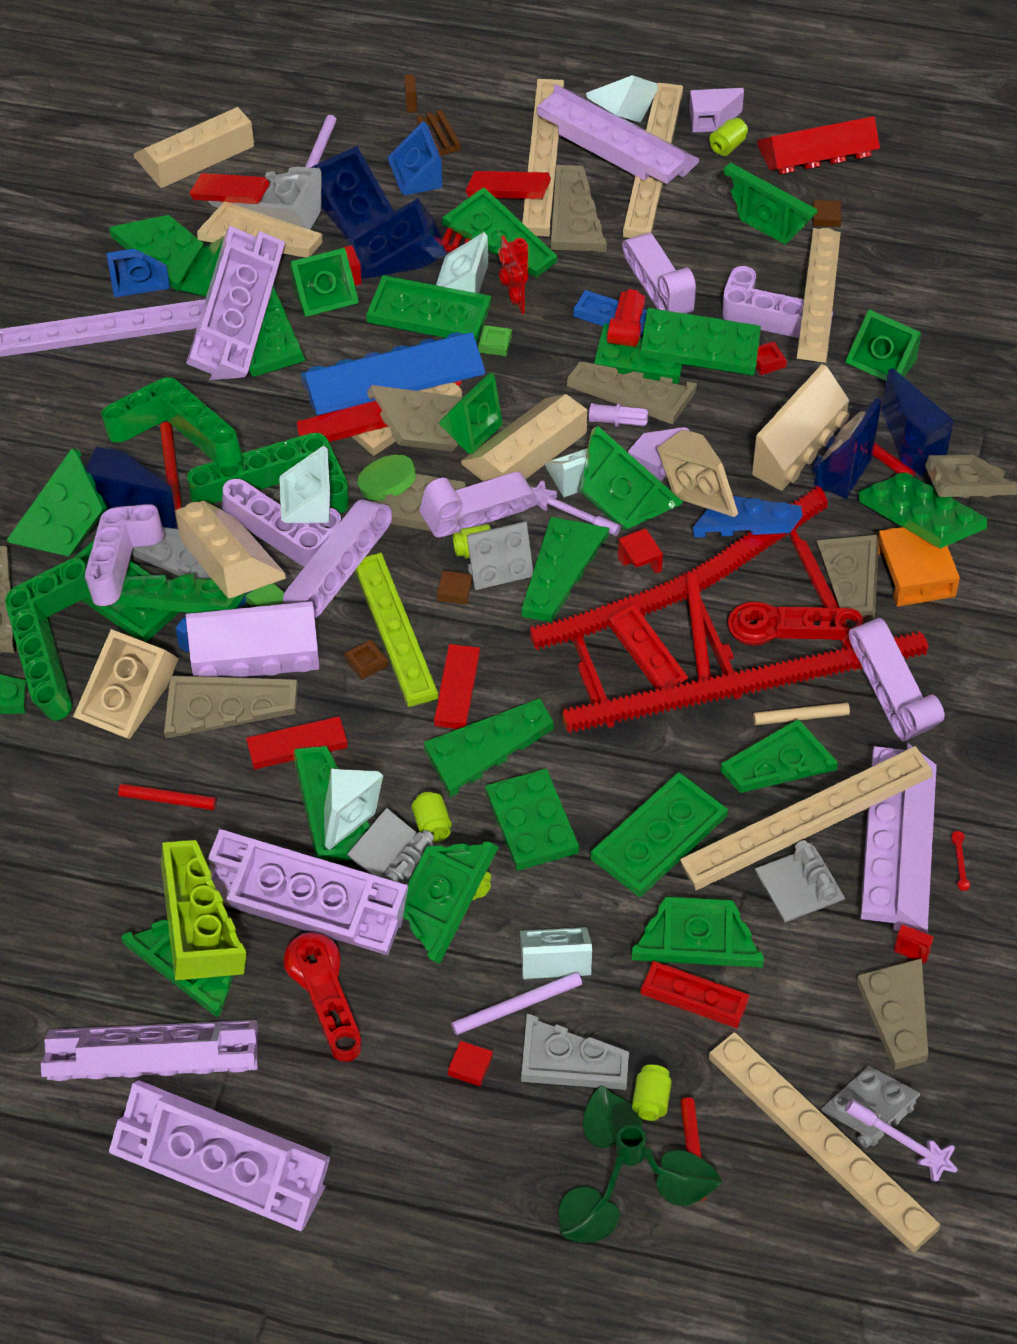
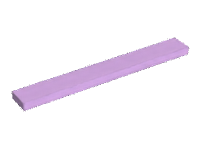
M205 299L0 329V357L194 329L198 326Z

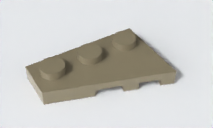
M877 535L817 540L839 607L855 609L861 613L863 619L875 618L879 553Z
M922 959L858 975L856 983L893 1069L897 1070L926 1062L928 1058Z

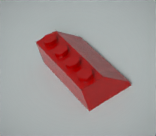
M875 116L756 140L769 170L778 169L779 174L795 171V165L804 164L805 169L821 166L820 161L830 159V164L846 161V155L855 154L856 159L872 156L871 150L880 149Z

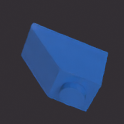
M136 249L106 253L114 297L170 289L166 264Z

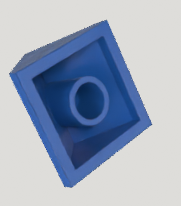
M422 121L387 157L403 195L442 188L441 157L427 123Z

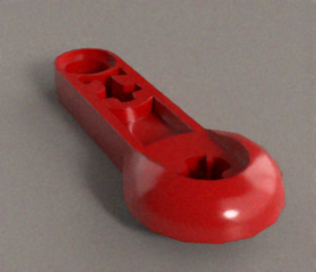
M748 602L736 607L730 613L728 626L730 633L737 641L744 645L759 646L776 638L850 640L849 631L853 628H844L840 623L844 620H853L857 623L855 626L857 627L863 624V618L859 611L852 608H776L766 603ZM752 620H758L757 624H751ZM814 621H820V625L815 626ZM831 621H834V627H831Z
M315 932L301 934L294 938L286 947L283 956L284 969L293 980L307 990L334 1058L344 1062L352 1061L361 1052V1037L338 981L341 962L339 949L335 942L324 934ZM314 955V958H317V962L310 964L307 956ZM335 1010L339 1014L341 1027L336 1029L333 1017L329 1016L330 1011ZM343 1037H349L355 1041V1045L349 1050H340L337 1048L336 1043Z

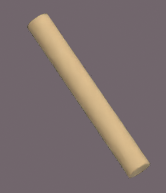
M847 702L753 713L754 725L791 722L797 719L809 720L845 716L850 714V708Z

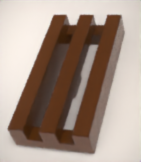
M437 110L434 116L432 112L426 113L427 118H423L422 115L416 116L418 126L422 121L432 126L443 146L440 149L432 135L440 156L461 150V143L442 110Z

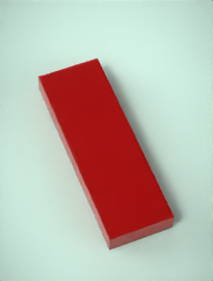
M474 171L466 193L468 197H471L484 187L495 198L543 199L551 177L549 172Z
M201 173L189 194L193 200L258 204L270 183L266 177Z
M376 400L297 421L299 436L309 433H320L327 438L328 442L385 428L388 425L384 423L380 416L382 409Z
M634 603L608 618L607 624L655 689L657 688L661 691L662 687L667 690L668 686L674 688V684L680 686V683L683 684L687 681L688 676Z
M449 644L435 713V727L460 729L467 726L480 658V647Z
M340 716L246 738L254 770L294 761V749L326 746L329 752L348 748Z
M656 961L652 962L641 987V995L737 1029L750 998L749 994Z

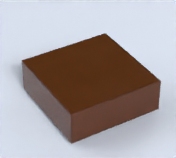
M408 74L404 75L407 113H414L417 110L415 76Z
M813 201V207L818 210L817 214L813 217V226L841 227V201Z
M442 570L437 591V601L467 605L473 582L472 574Z
M371 639L344 653L346 662L361 681L388 667L387 658Z

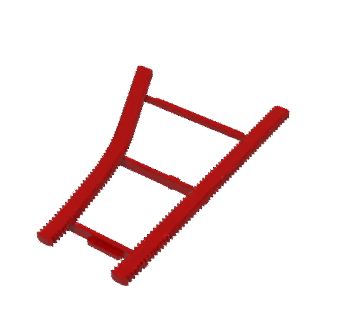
M816 486L815 490L811 489V493L807 492V495H803V498L799 497L798 501L795 500L794 504L791 503V505L801 506L803 516L790 533L753 535L748 532L747 536L743 535V539L739 538V542L735 541L734 545L730 544V548L726 547V551L722 550L721 554L717 553V556H713V559L709 558V562L705 561V564L701 563L700 567L692 568V572L687 571V574H698L700 592H702V588L706 590L707 586L711 587V583L716 584V581L720 582V578L725 579V575L729 576V572L733 573L734 570H738V567H742V563L746 564L747 561H751V558H755V555L759 556L760 552H764V549H768V546L772 547L773 543L776 544L777 540L781 541V537L785 538V534H787L824 608H839L807 542L800 540L795 530L798 529V525L802 526V522L806 523V520L815 517V514L818 515L819 511L823 512V508L827 509L828 500L822 488ZM683 573V577L678 575V579L674 577V581L669 580V583L664 582V585L660 584L659 587L650 588V591L645 589V594L640 591V595L636 593L635 597L629 595V599L625 597L623 601L618 599V603L614 601L612 605L607 603V607L601 605V609L596 607V611L590 609V613L585 611L584 615L579 613V617L574 614V619L569 616V620L563 618L562 622L558 619V623L553 621L552 625L547 622V626L542 623V627L537 625L535 629L531 626L530 630L531 641L537 650H539V646L545 649V645L550 648L551 643L556 646L557 642L562 645V641L568 643V639L574 642L581 662L578 665V671L590 701L594 706L589 703L588 707L583 704L582 709L576 706V710L570 707V711L564 708L562 720L566 730L571 734L572 729L578 732L579 728L584 731V728L587 727L590 730L591 725L596 728L597 724L602 727L603 723L608 728L614 727L615 720L621 723L622 718L627 721L628 717L633 720L634 716L639 719L640 714L643 717L646 716V713L652 716V712L658 715V710L664 713V709L670 712V708L676 711V706L682 709L683 705L688 708L689 704L694 707L695 702L700 705L701 701L706 704L707 700L712 703L713 698L718 701L719 697L724 700L725 696L730 699L731 694L736 700L741 698L743 692L748 695L749 690L752 693L755 692V689L760 692L761 688L766 691L767 686L770 689L773 688V685L778 688L779 684L784 687L785 682L790 686L791 681L796 684L797 680L802 683L803 679L808 682L809 677L814 680L815 676L819 679L821 675L826 678V674L832 676L833 672L838 675V671L844 674V669L850 672V668L854 671L862 669V665L850 640H840L844 647L841 649V652L836 649L835 653L830 650L829 654L824 652L823 656L818 653L817 657L812 654L811 658L806 655V659L800 657V661L794 658V662L788 659V663L782 661V665L776 662V666L770 663V667L764 665L763 669L758 666V670L752 667V671L746 669L745 673L740 670V674L733 670L729 661L734 657L729 644L722 645L701 599L705 634L723 672L722 678L716 675V679L710 676V681L704 678V682L698 679V683L692 680V684L686 682V686L680 683V687L674 684V688L668 686L666 690L662 687L661 691L656 688L655 693L650 690L649 694L644 691L643 695L638 692L637 697L631 694V698L625 695V699L619 696V700L613 698L611 702L606 697L583 640L584 635L590 636V632L595 634L596 630L601 632V628L607 630V626L610 627L606 622L608 618L631 603H634L641 614L646 616V612L651 615V610L656 613L657 609L667 608V604L672 606V602L677 604V600L681 602L682 598L687 600V574ZM845 620L840 623L844 628H849ZM918 631L917 635L912 632L911 636L906 634V637L900 635V639L894 636L902 656L906 659H909V655L914 658L915 654L920 657L921 653L926 656L928 643L921 632Z

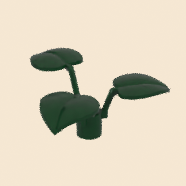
M601 1085L595 1091L586 1107L583 1118V1131L586 1139L597 1148L604 1149L616 1144L617 1158L606 1192L602 1197L597 1190L590 1187L575 1188L564 1196L559 1207L560 1234L571 1241L590 1243L606 1238L616 1229L620 1219V1211L614 1204L607 1201L612 1195L623 1164L634 1166L645 1158L652 1171L659 1174L656 1182L658 1193L669 1203L678 1206H688L701 1201L720 1187L722 1179L717 1171L706 1161L692 1153L681 1150L665 1153L661 1159V1167H659L652 1156V1149L646 1148V1134L641 1128L642 1118L638 1116V1112L632 1109L631 1103L614 1095Z

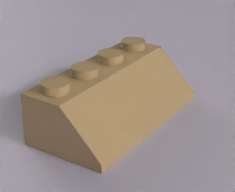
M236 107L134 153V158L158 186L163 188L254 147L252 122Z
M822 364L756 435L752 475L781 491L790 482L794 483L797 480L801 469L806 464L810 465L814 461L818 450L822 446L826 447L830 443L834 432L838 428L842 429L849 419V413L847 412L849 399L827 366Z
M567 394L545 398L480 446L473 454H469L461 460V464L482 481H488L513 472H521L524 478L527 479L543 467L545 462L552 460L586 434L587 409Z
M205 501L189 503L185 507L175 510L180 541L228 599L286 579L284 571L235 516Z

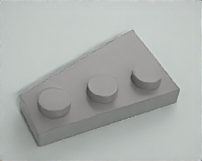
M163 527L165 536L160 542L149 546L133 547L132 556L176 575L194 574L195 579L211 578L180 541L178 529Z
M527 1013L521 1082L596 1088L602 1085L609 1089L626 1090L628 1051L591 1037L585 1039L571 1034L565 1027L557 1024L555 1027L538 1021V1017Z

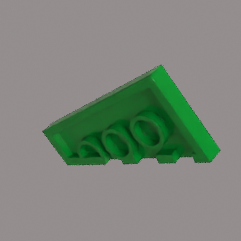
M539 698L423 742L424 751L451 798L459 793L460 787L469 781L474 783L482 777L484 771L493 765H501L508 760L510 754L518 749H525L554 729V722Z

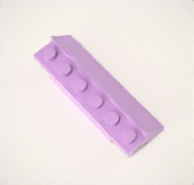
M554 84V92L537 106V115L558 125L559 135L643 180H646L651 175L668 184L676 175L684 177L699 163V158L624 118L614 115L571 90Z
M229 226L186 362L188 365L210 373L209 380L246 377L285 245L284 241L261 231L255 237L232 226Z
M909 743L907 745V750L913 747ZM874 747L872 767L906 750ZM922 754L932 769L933 777L868 808L861 894V919L893 923V930L897 931L900 930L903 924L927 934L937 765Z
M219 829L208 861L210 863L211 879L216 890L220 892L224 906L309 932L324 934L335 940L389 955L397 930L402 926L408 885Z
M257 1020L49 1029L45 1037V1055L41 1061V1077H47V1080L64 1081L78 1078L101 1079L120 1076L138 1077L141 1075L170 1076L182 1073L207 1074L211 1072L257 1070Z
M139 1080L132 1084L124 1116L117 1120L109 1153L299 1231L305 1228L326 1187L323 1185V1181L330 1161L329 1156Z

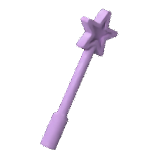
M541 481L536 488L531 487L537 496V500L531 507L538 505L544 511H547V504L593 523V525L610 528V534L618 535L621 528L619 524L601 516L595 517L556 500L557 492L546 490L545 481Z
M851 1099L847 1103L845 1112L868 1126H875L922 1155L923 1158L917 1160V1164L930 1168L932 1181H938L943 1170L957 1172V1168L949 1160L955 1149L953 1145H947L940 1149L934 1141L928 1140L926 1148L877 1118L876 1113L855 1100Z

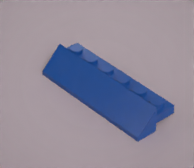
M456 332L449 334L444 339H427L421 341L419 345L411 347L397 346L390 352L382 354L373 352L357 360L344 359L338 361L336 365L328 367L314 366L308 369L307 372L300 373L302 384L309 394L310 405L316 415L375 401V398L370 399L367 395V390L371 385L419 391L484 375L485 369L473 332L465 334Z

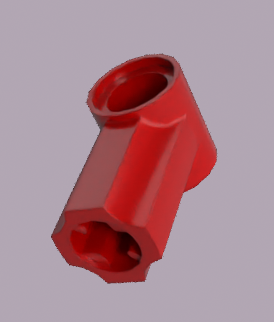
M628 289L625 292H621L615 318L612 317L609 324L608 343L637 347L641 331L640 320L645 305V296L640 294L639 291Z

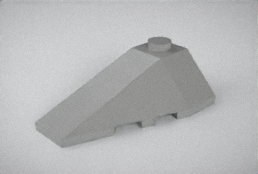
M297 166L289 168L288 173L276 175L275 171L266 172L265 177L270 185L258 204L231 203L310 230L321 212V171L319 168ZM208 201L211 206L219 208L223 203L216 201Z

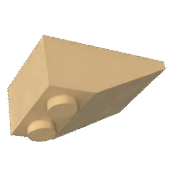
M682 429L657 447L671 490L682 501L732 517L738 514L723 464L702 434Z
M111 629L73 717L130 739L167 688L170 676H172L179 658L164 649Z

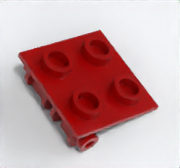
M503 235L501 236L502 248L498 250L499 259L502 263V269L498 271L499 278L503 286L507 285L512 304H517L521 313L525 314V283L528 281V243L523 238H516L508 243Z

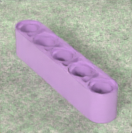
M358 500L284 593L283 604L313 601L314 618L318 617L387 530L392 520L391 508L381 503Z

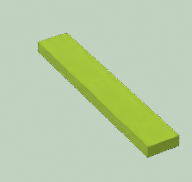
M378 553L366 556L355 569V574L408 707L436 700L438 699L437 689L383 555Z

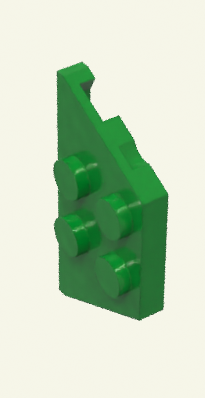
M731 162L724 168L725 176H731L734 188L730 191L733 200L737 204L740 220L784 245L817 214L818 210Z
M169 215L109 228L110 236L126 250L136 249L166 264L169 285L177 292L181 290L180 286L184 277L188 274L204 248L202 241L198 240L197 237Z
M599 426L592 429L579 492L613 522L619 524L622 530L636 526L683 503L679 497Z
M77 448L71 449L8 537L7 541L9 543L69 557L76 552L107 507L101 495L95 489V482L91 474H87L80 459L82 455Z
M483 842V845L453 844L450 847H443L441 845L426 847L408 883L403 918L409 921L410 929L415 937L423 943L428 951L427 956L430 960L441 963L499 848L498 846L490 842Z
M665 897L658 908L656 917L652 918L645 928V934L638 945L635 944L632 948V960L763 968L764 956L755 947L751 939L752 934L747 925L740 919V912L733 900Z
M168 920L151 924L152 929L132 935L130 931L121 937L126 947L216 1018L221 1015L234 975L175 980Z

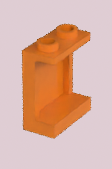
M904 527L879 531L878 554H884L894 581L895 590L893 598L897 607L956 597L960 577L948 546L940 549Z

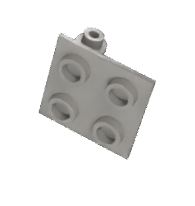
M526 521L467 535L471 564H468V571L473 576L475 590L532 577L533 567Z
M386 808L347 855L369 874L408 885L426 847L433 846L434 836L426 830L422 833H416Z
M802 840L795 845V854L755 868L758 877L785 923L845 900L843 893L815 846L807 843L806 840Z
M868 1066L823 1106L821 1110L860 1132L857 1139L863 1147L868 1148L869 1146H875L878 1140L884 1136V1133L875 1126H868L845 1112L847 1103L853 1099L876 1113L877 1118L896 1127L903 1117L914 1110L913 1106L916 1104V1099L920 1096V1093Z

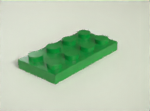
M383 275L366 314L367 323L444 338L456 332L463 334L473 332L477 344L491 307V296Z
M648 308L640 357L754 376L761 326Z
M906 472L899 473L895 477L875 483L871 487L859 491V502L940 549L987 529V518L959 503L952 497H940L936 489L931 485L925 484Z
M94 541L74 558H79L88 565ZM129 560L125 577L151 576V574ZM91 595L81 600L134 638L143 642H147L179 613L178 611H160L152 608H134L115 603L107 606H98L94 604Z
M678 772L591 851L590 859L640 898L728 816V809Z

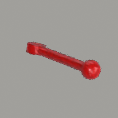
M955 831L952 833L951 842L956 846L960 877L957 887L961 891H967L971 884L966 879L962 849L965 835L961 831Z

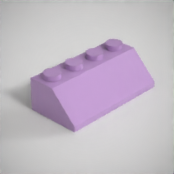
M313 601L186 614L191 667L194 677L246 678L250 676H272L279 673L307 672L320 669Z

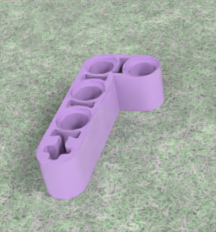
M650 232L622 242L625 259L657 309L685 314L694 311L696 285L694 276L688 267L675 270Z
M747 266L734 268L724 290L723 319L760 325L761 330L799 338L804 299L755 289V271Z
M513 472L456 491L449 480L442 477L433 480L425 488L420 506V514L433 535L440 538L459 532L461 528L482 525L523 512L535 503L537 496L521 472Z
M231 479L223 486V511L235 516L246 529L302 566L307 565L341 522L340 514L335 509L329 508V523H285L281 520V505L241 479Z
M155 506L116 507L102 514L85 572V579L95 605L107 606L119 599L133 547L154 545L164 538L163 526Z
M876 618L850 629V643L899 739L906 741L940 724L944 720L945 715L942 704L933 694L923 698L885 621L881 618Z

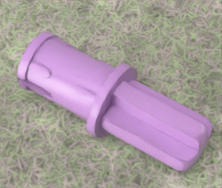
M591 403L589 421L614 423L615 427H619L620 424L646 426L648 410L621 407L620 403H617L616 406Z

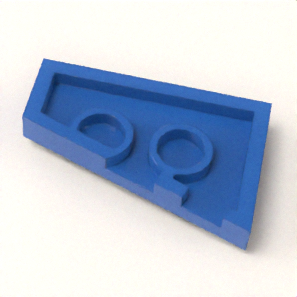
M733 496L738 511L735 517L707 509L693 527L695 538L706 537V532L721 531L722 536H733L734 532L739 530H750L753 535L790 533L803 516L801 506L785 502H771L758 498L750 499Z

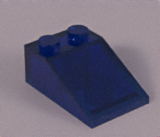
M358 146L310 167L319 168L321 171V208L348 240L397 218Z
M419 198L348 239L349 246H353L360 262L362 279L423 268L447 254L435 220Z
M894 368L889 369L882 412L899 458L905 465L921 476L928 472L925 465L929 455H947L954 420Z
M876 397L845 424L836 437L832 436L830 438L825 455L819 456L814 464L813 472L816 473L814 486L821 487L845 499L848 498L872 461L882 399Z
M96 446L85 470L87 474H91L95 482V489L101 495L107 507L105 511L116 507L153 505L158 510L162 526L164 528L177 529L178 525L171 486L125 452Z

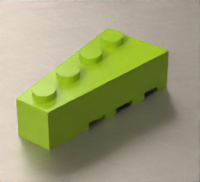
M197 841L163 842L161 870L175 980L243 975L246 951L243 944L237 938L236 928L232 919L226 913L223 899L219 890H216L211 872Z

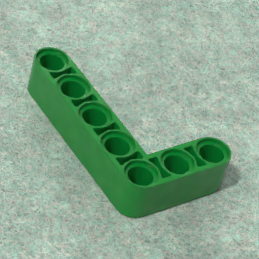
M161 378L111 403L101 411L108 438L112 442H124L167 420L218 466L224 468L233 467L242 460L236 431L174 378Z
M309 433L242 453L241 462L233 467L224 468L218 466L215 462H211L191 469L187 475L191 501H205L213 504L222 501L223 486L227 481L241 479L257 490L280 484V476L322 446H325L328 449L329 508L335 509L341 514L349 507L347 480L327 438L320 433Z
M79 558L69 559L15 586L5 597L6 609L31 699L53 721L66 717L71 710L72 703L47 617L91 595L85 579L87 565Z

